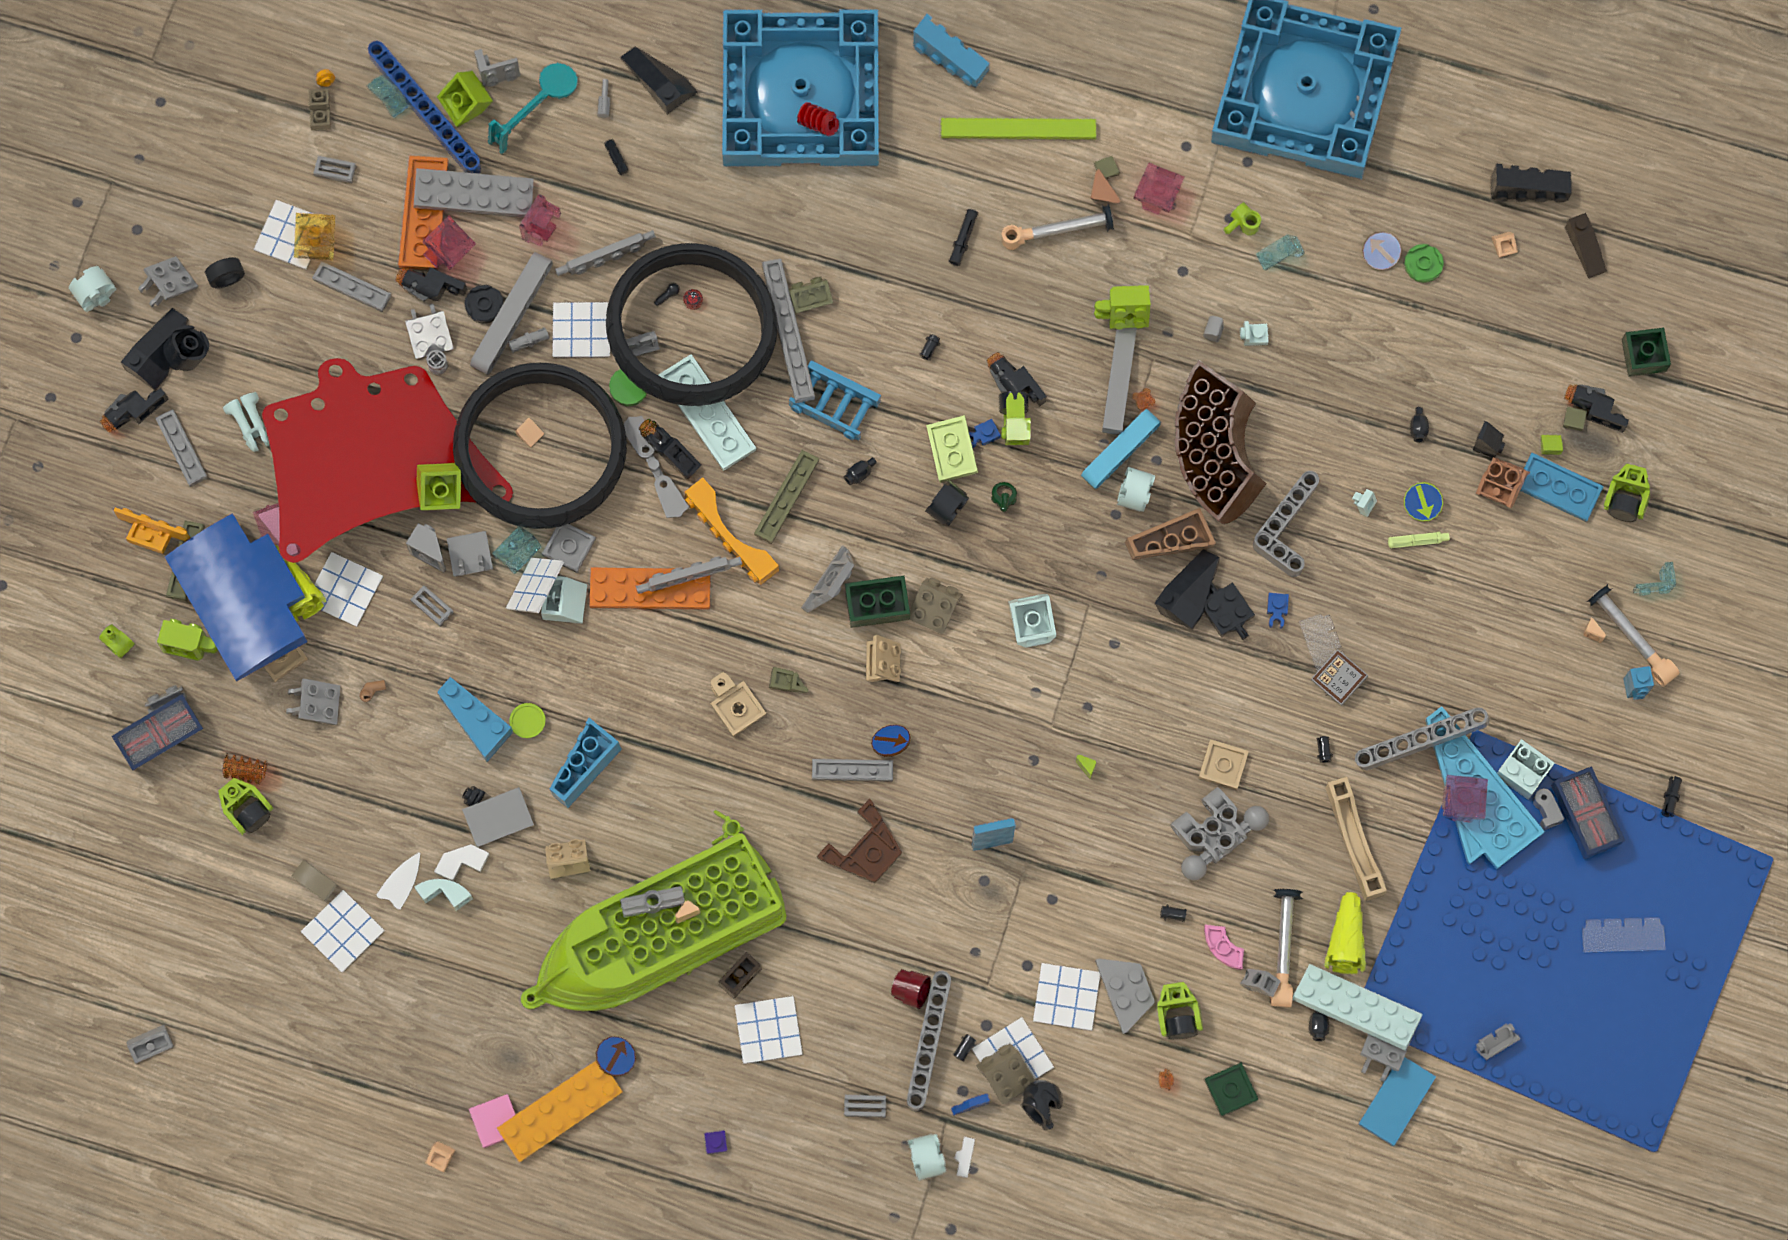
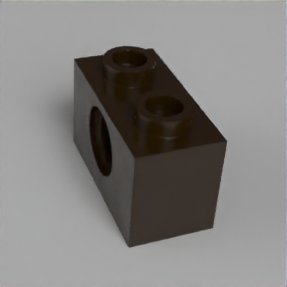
M745 952L718 981L719 986L735 999L762 970V966L750 954Z

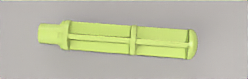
M1435 532L1389 537L1388 546L1392 549L1440 544L1442 541H1449L1450 536L1449 533Z

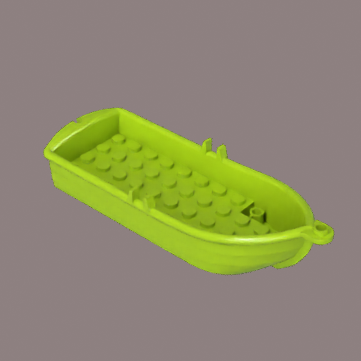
M742 833L698 853L588 908L576 917L561 932L550 947L542 963L537 985L522 993L521 1003L523 1007L529 1010L536 1009L546 1003L576 1011L604 1010L628 1003L669 981L676 982L677 977L685 973L690 975L693 969L781 926L786 921L785 904L776 878L768 880L766 875L772 872ZM681 886L684 901L688 900L700 909L699 915L680 923L676 922L675 915L682 905L662 909L657 913L648 912L624 917L620 899L646 894L650 890L661 891ZM651 898L647 903L654 906L658 903V900ZM529 997L535 998L532 1002H529L527 999Z

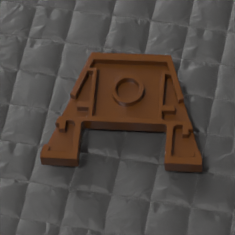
M869 798L857 811V814L872 826L871 829L846 856H843L828 843L817 855V858L832 866L876 883L900 857L902 851L882 820L874 803Z

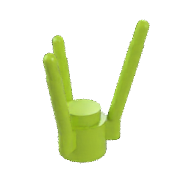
M714 810V814L725 822L722 826L723 834L712 841V845L719 843L728 836H735L744 831V828L740 826L738 821L731 820L729 816Z

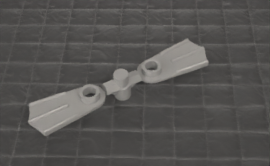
M643 416L629 417L623 423L626 437L637 454L642 458H647L646 461L649 469L656 479L654 483L666 518L681 517L689 509V506L673 481L668 476L663 475L659 461L653 455L655 450L642 437V433L647 431ZM645 447L649 448L647 453L642 452ZM665 482L667 483V486L665 488L660 487V484Z

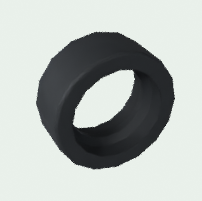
M236 257L216 261L205 270L206 277L212 288L228 287L240 281L245 275L241 262Z

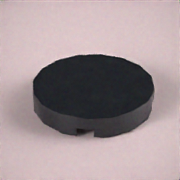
M479 285L472 288L465 298V310L468 316L473 321L481 324L493 322L504 304L501 293L490 285Z

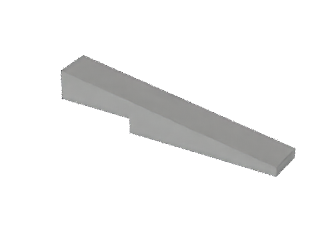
M1137 328L1116 330L1102 433L1116 435L1122 433Z

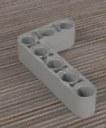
M1306 471L1299 478L1258 531L1253 541V548L1258 554L1291 577H1297L1302 573L1305 562L1299 554L1279 541L1278 538L1316 490L1319 477L1314 471ZM1311 479L1314 484L1307 485L1304 480ZM1299 494L1303 499L1295 500L1292 495ZM1288 509L1291 514L1288 516L1283 515L1281 510ZM1276 524L1279 530L1273 531L1269 525ZM1259 539H1264V540H1266V541H1267V545H1265V546L1259 545L1258 540H1259ZM1281 551L1284 556L1281 558L1276 557L1273 552ZM1295 562L1300 568L1293 569L1290 567V563Z

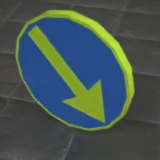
M1427 482L1412 485L1404 497V507L1407 513L1419 521H1430L1437 517L1444 504L1443 495L1435 485Z

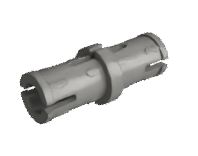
M544 327L535 332L524 333V336L508 341L512 353L523 348L534 347V344L548 340L549 335Z

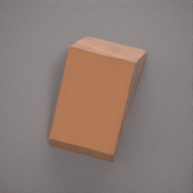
M1098 169L1095 173L1091 199L1119 204L1121 202L1100 169Z

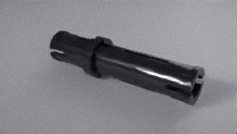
M974 209L966 210L957 240L953 243L954 248L948 262L954 266L961 265L964 252L968 250L967 244L979 214Z

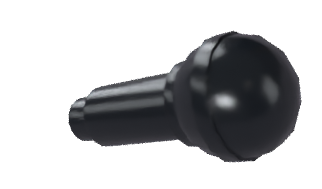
M677 283L668 284L666 291L656 298L654 304L656 306L661 305L671 296L678 295L680 292L679 285Z

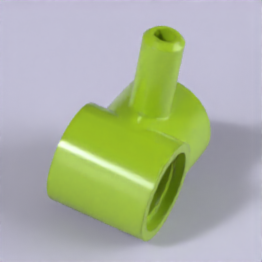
M1243 202L1231 213L1230 216L1234 220L1224 228V232L1230 234L1240 226L1244 234L1249 236L1255 235L1260 228L1261 216ZM1252 220L1255 222V225L1250 226L1246 221Z
M113 624L106 627L99 636V640L120 659L135 645L127 635Z

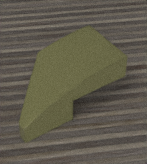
M776 667L772 668L769 688L808 693V688L804 686L797 672L794 673L793 671Z

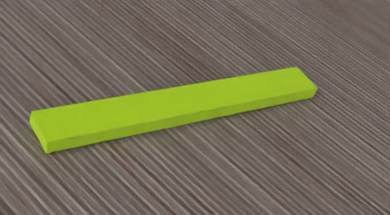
M941 118V138L1096 140V119Z

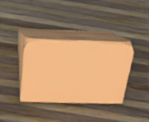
M1506 232L1492 236L1499 258L1518 253L1513 233Z
M528 418L516 430V435L531 448L544 435V432L533 420Z
M1591 617L1583 635L1602 643L1606 634Z
M687 900L675 915V920L677 923L697 916L700 914V909Z
M437 1141L432 1146L426 1164L445 1172L455 1149Z

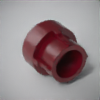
M901 969L893 981L891 995L895 999L903 1001L905 1005L920 1009L928 997L931 977L912 970L906 971Z

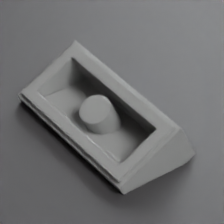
M165 1025L127 1041V1047L135 1064L174 1047Z

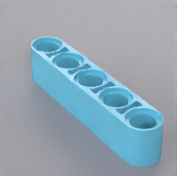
M1145 409L1083 471L1081 477L1094 489L1100 487L1157 430L1162 422L1148 409Z

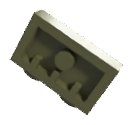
M821 276L810 279V283H794L791 285L792 288H789L795 313L833 303L828 281L822 279Z

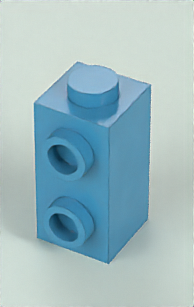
M1650 666L1630 669L1623 678L1627 698L1633 697L1634 700L1645 698V695L1654 686Z

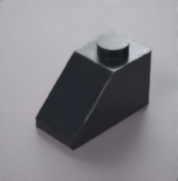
M1484 421L1473 451L1495 458L1497 453H1502L1505 443L1502 442L1504 435L1489 422Z

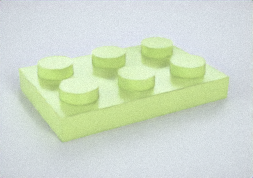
M965 415L926 425L940 483L978 473Z

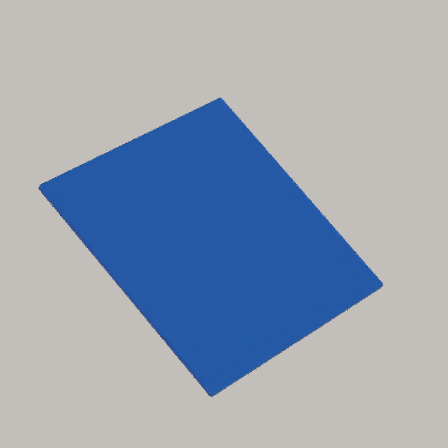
M1479 730L1472 732L1469 739L1496 773L1516 747ZM1554 763L1529 799H1526L1511 787L1509 789L1539 825L1543 817L1540 810L1534 806L1533 798L1538 790L1548 789L1555 798L1564 817L1562 824L1545 830L1544 834L1498 869L1492 865L1484 854L1469 865L1466 861L1446 793L1364 988L1422 1014V1018L1409 1046L1650 1152H1656L1773 863V858L1676 815L1670 817L1669 814V817H1665L1661 814L1662 809L1600 783L1625 841L1619 846L1584 859L1551 787L1554 781L1576 772ZM1511 1023L1515 1029L1513 1032L1520 1037V1040L1487 1060L1476 1051L1478 1040L1483 1039L1489 1034L1496 1037L1495 1031L1504 1026V1024L1508 1025Z

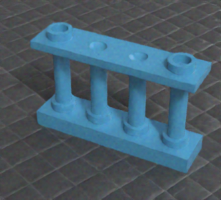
M811 360L808 370L812 386L814 387L819 380L826 382L828 386L815 409L804 404L805 402L795 403V399L790 397L789 406L791 410L798 414L804 413L844 433L843 435L850 440L856 439L859 441L861 432L857 429L869 407L879 406L881 395ZM839 388L844 391L845 395L833 417L822 413L833 391ZM857 397L862 400V405L851 425L848 426L840 422V419L851 399Z

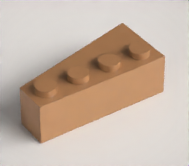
M1200 508L1131 536L1125 541L1132 560L1209 549L1216 545Z

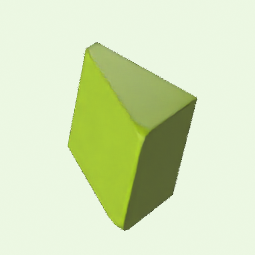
M1541 435V455L1562 454L1561 435Z
M1077 755L1076 763L1086 776L1091 779L1096 766V760Z

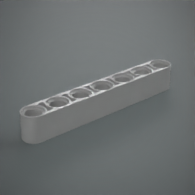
M536 252L532 254L470 362L471 367L487 375L491 373L548 275L553 264L552 260Z
M1474 708L1364 748L1356 753L1355 762L1362 770H1370L1483 729L1488 726L1490 717L1483 708ZM1477 714H1484L1485 719L1482 722H1475ZM1458 721H1465L1466 725L1463 729H1456L1455 726ZM1439 728H1446L1444 736L1439 737L1436 735ZM1420 735H1427L1425 743L1420 744L1417 742ZM1401 742H1408L1407 749L1403 751L1398 749ZM1382 749H1389L1388 756L1383 758L1379 756ZM1363 756H1370V761L1367 764L1363 765L1360 763Z
M938 971L934 974L907 1096V1106L914 1112L921 1111L924 1108L951 984V977L945 971ZM944 977L947 980V984L939 986L936 983V979ZM940 997L943 1003L940 1006H935L932 1003V999ZM930 1017H936L939 1023L931 1026L927 1020ZM930 1036L935 1042L933 1045L927 1046L924 1044L923 1039ZM926 1056L931 1062L929 1065L923 1066L919 1063V1059ZM919 1076L926 1079V1083L922 1086L917 1085L914 1081ZM918 1096L921 1098L922 1103L914 1106L910 1102L911 1098Z

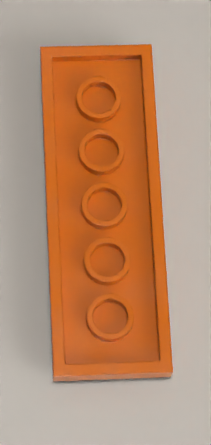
M409 156L399 268L429 270L431 267L438 270L444 210L413 208L416 168L448 171V158Z
M591 567L590 608L710 609L711 575L656 591H646L638 594L636 586L647 583L654 574L671 573L675 568Z

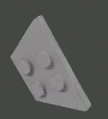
M841 546L801 607L807 613L837 596L841 591L842 583L851 576L854 563L850 551L845 546Z
M1096 959L1097 968L1122 1034H1126L1155 1003L1142 966L1139 963Z

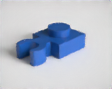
M992 419L975 426V433L969 432L970 438L973 439V442H971L973 448L977 445V442H981L984 446L1001 438Z
M1268 594L1267 614H1273L1269 620V628H1272L1273 621L1275 620L1280 622V629L1283 628L1284 619L1282 615L1287 616L1289 594Z

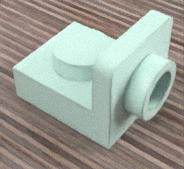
M1245 321L1243 327H1240V339H1244V346L1268 345L1267 324H1249V321Z

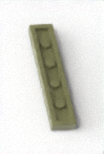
M801 450L754 532L755 536L770 544L773 543L816 468L819 458Z

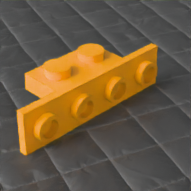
M115 507L114 509L118 519L133 524L126 537L129 543L164 554L172 537L185 542L190 539L187 530L180 526L175 528L169 526L165 521L158 520L157 522L144 514L139 516L127 508L119 509Z

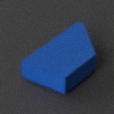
M983 1094L951 1108L953 1116L989 1104L988 1094Z

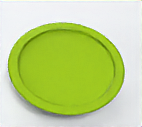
M532 703L518 705L511 712L509 724L513 732L522 738L537 736L543 730L546 722L542 709Z

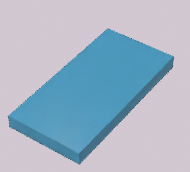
M1531 453L1524 467L1530 474L1527 475L1520 491L1587 522L1604 486Z
M1011 818L974 826L972 837L973 851L1013 843L1016 826L1014 819Z
M1404 1057L1399 1071L1391 1070L1358 1125L1394 1147L1436 1076Z

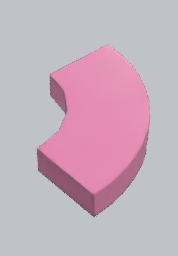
M1205 925V939L1212 954L1226 966L1242 970L1244 949L1236 947L1229 941L1225 927Z

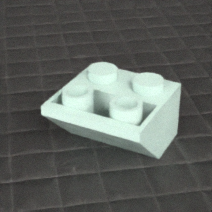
M557 576L542 605V619L583 624L588 585L568 577Z
M1521 739L1497 774L1506 785L1526 799H1529L1554 765V762Z

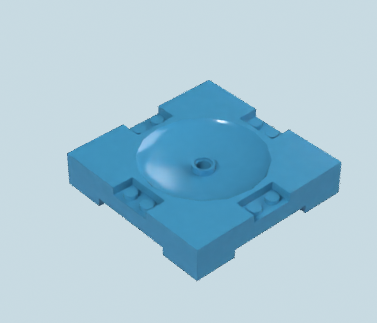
M1249 0L1214 122L1211 143L1264 156L1272 154L1305 162V166L1362 179L1398 48L1401 28L1367 19L1361 22L1289 5L1286 0ZM1308 83L1311 86L1305 87L1302 84ZM1351 110L1355 114L1354 120L1349 114Z
M723 10V166H782V163H820V166H878V10H839V13H762V10ZM801 85V86H804L805 88L800 90V89H797L796 87H798V86ZM806 102H810L818 107L835 112L839 120L837 132L832 136H826L813 129L799 125L797 116L801 106Z

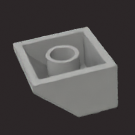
M418 523L406 542L410 555L445 573L446 567L437 535L434 532L435 529L427 524L423 526Z

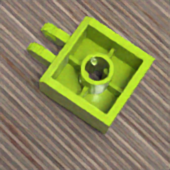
M1149 285L1112 287L1109 300H1099L1095 303V317L1097 319H1109L1110 329H1140L1149 327L1151 306Z
M170 619V621L163 620L157 644L163 653L199 661L203 658L205 652L214 654L218 652L213 640L206 636L201 626L192 623L189 626L184 625L176 619Z

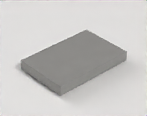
M519 787L462 809L477 847L534 825Z

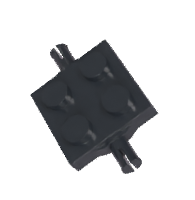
M1211 582L1209 589L1211 594L1206 599L1204 605L1205 615L1220 637L1229 632L1236 631L1241 639L1244 640L1249 634H1247L1243 625L1253 618L1255 614L1233 582L1220 589H1217L1213 582Z

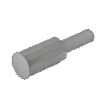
M603 79L602 96H599L597 116L600 118L609 117L610 97H607L608 79Z

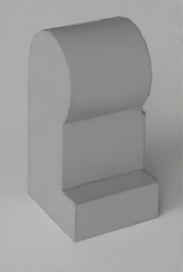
M1548 789L1538 790L1533 798V804L1542 814L1543 819L1540 823L1542 829L1545 831L1562 824L1564 817L1552 793Z
M1247 969L1240 985L1250 991L1264 993L1267 996L1273 997L1281 981L1267 971Z

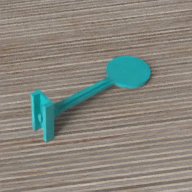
M562 63L546 66L540 73L539 78L542 90L506 124L501 125L493 119L488 127V143L491 145L495 141L499 145V153L503 154L507 150L508 135L511 133V130L548 96L560 99L573 94L578 82L575 71Z

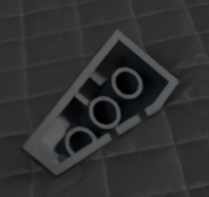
M636 46L620 57L667 115L698 93L685 76Z
M171 308L123 358L121 364L124 370L153 390H157L170 371V364L164 356L163 345L178 327L187 324L188 318L174 308Z
M1203 549L1164 588L1154 604L1160 614L1193 630L1204 614V605L1207 597H1209V589L1212 580H1214L1220 557Z

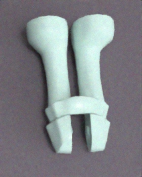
M257 392L243 395L240 397V400L249 414L254 428H250L238 399L227 403L223 410L227 415L234 416L243 433V439L246 441L245 444L253 452H256L259 449L254 438L261 436L266 447L270 444L265 425L256 408L259 396Z

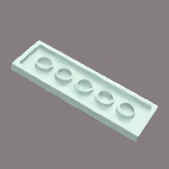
M691 354L659 374L662 378L682 384L700 385L711 383ZM724 401L702 406L678 405L723 471L756 451L755 445Z
M1309 964L1292 999L1403 1050H1406L1422 1018V1014L1311 964Z

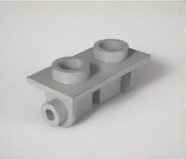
M654 331L626 339L629 348L635 356L660 349Z
M177 685L166 689V693L161 696L155 694L148 697V702L145 703V707L149 705L151 707L147 709L148 712L151 713L180 696V691L183 690L182 686L177 687ZM185 692L182 693L185 699L188 700Z
M1511 1023L1508 1025L1504 1024V1026L1495 1031L1496 1037L1489 1034L1483 1039L1478 1040L1476 1051L1487 1060L1520 1040V1037L1513 1032L1515 1029Z

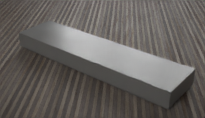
M322 261L312 277L314 281L381 312L384 311L392 296L391 293Z
M172 409L156 417L189 486L191 487L207 479L174 410Z
M812 759V780L893 782V760Z

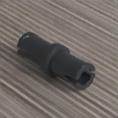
M1673 776L1669 777L1668 788L1664 792L1663 798L1665 800L1661 814L1665 817H1669V814L1670 817H1674L1676 803L1680 799L1679 790L1682 783L1680 777L1674 776V780Z

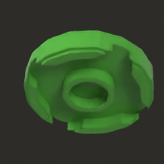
M1419 244L1411 248L1404 262L1405 271L1409 277L1422 283L1431 282L1438 278L1444 264L1439 250L1428 244Z
M621 369L616 371L610 379V394L617 403L624 406H635L645 399L647 393L631 382Z

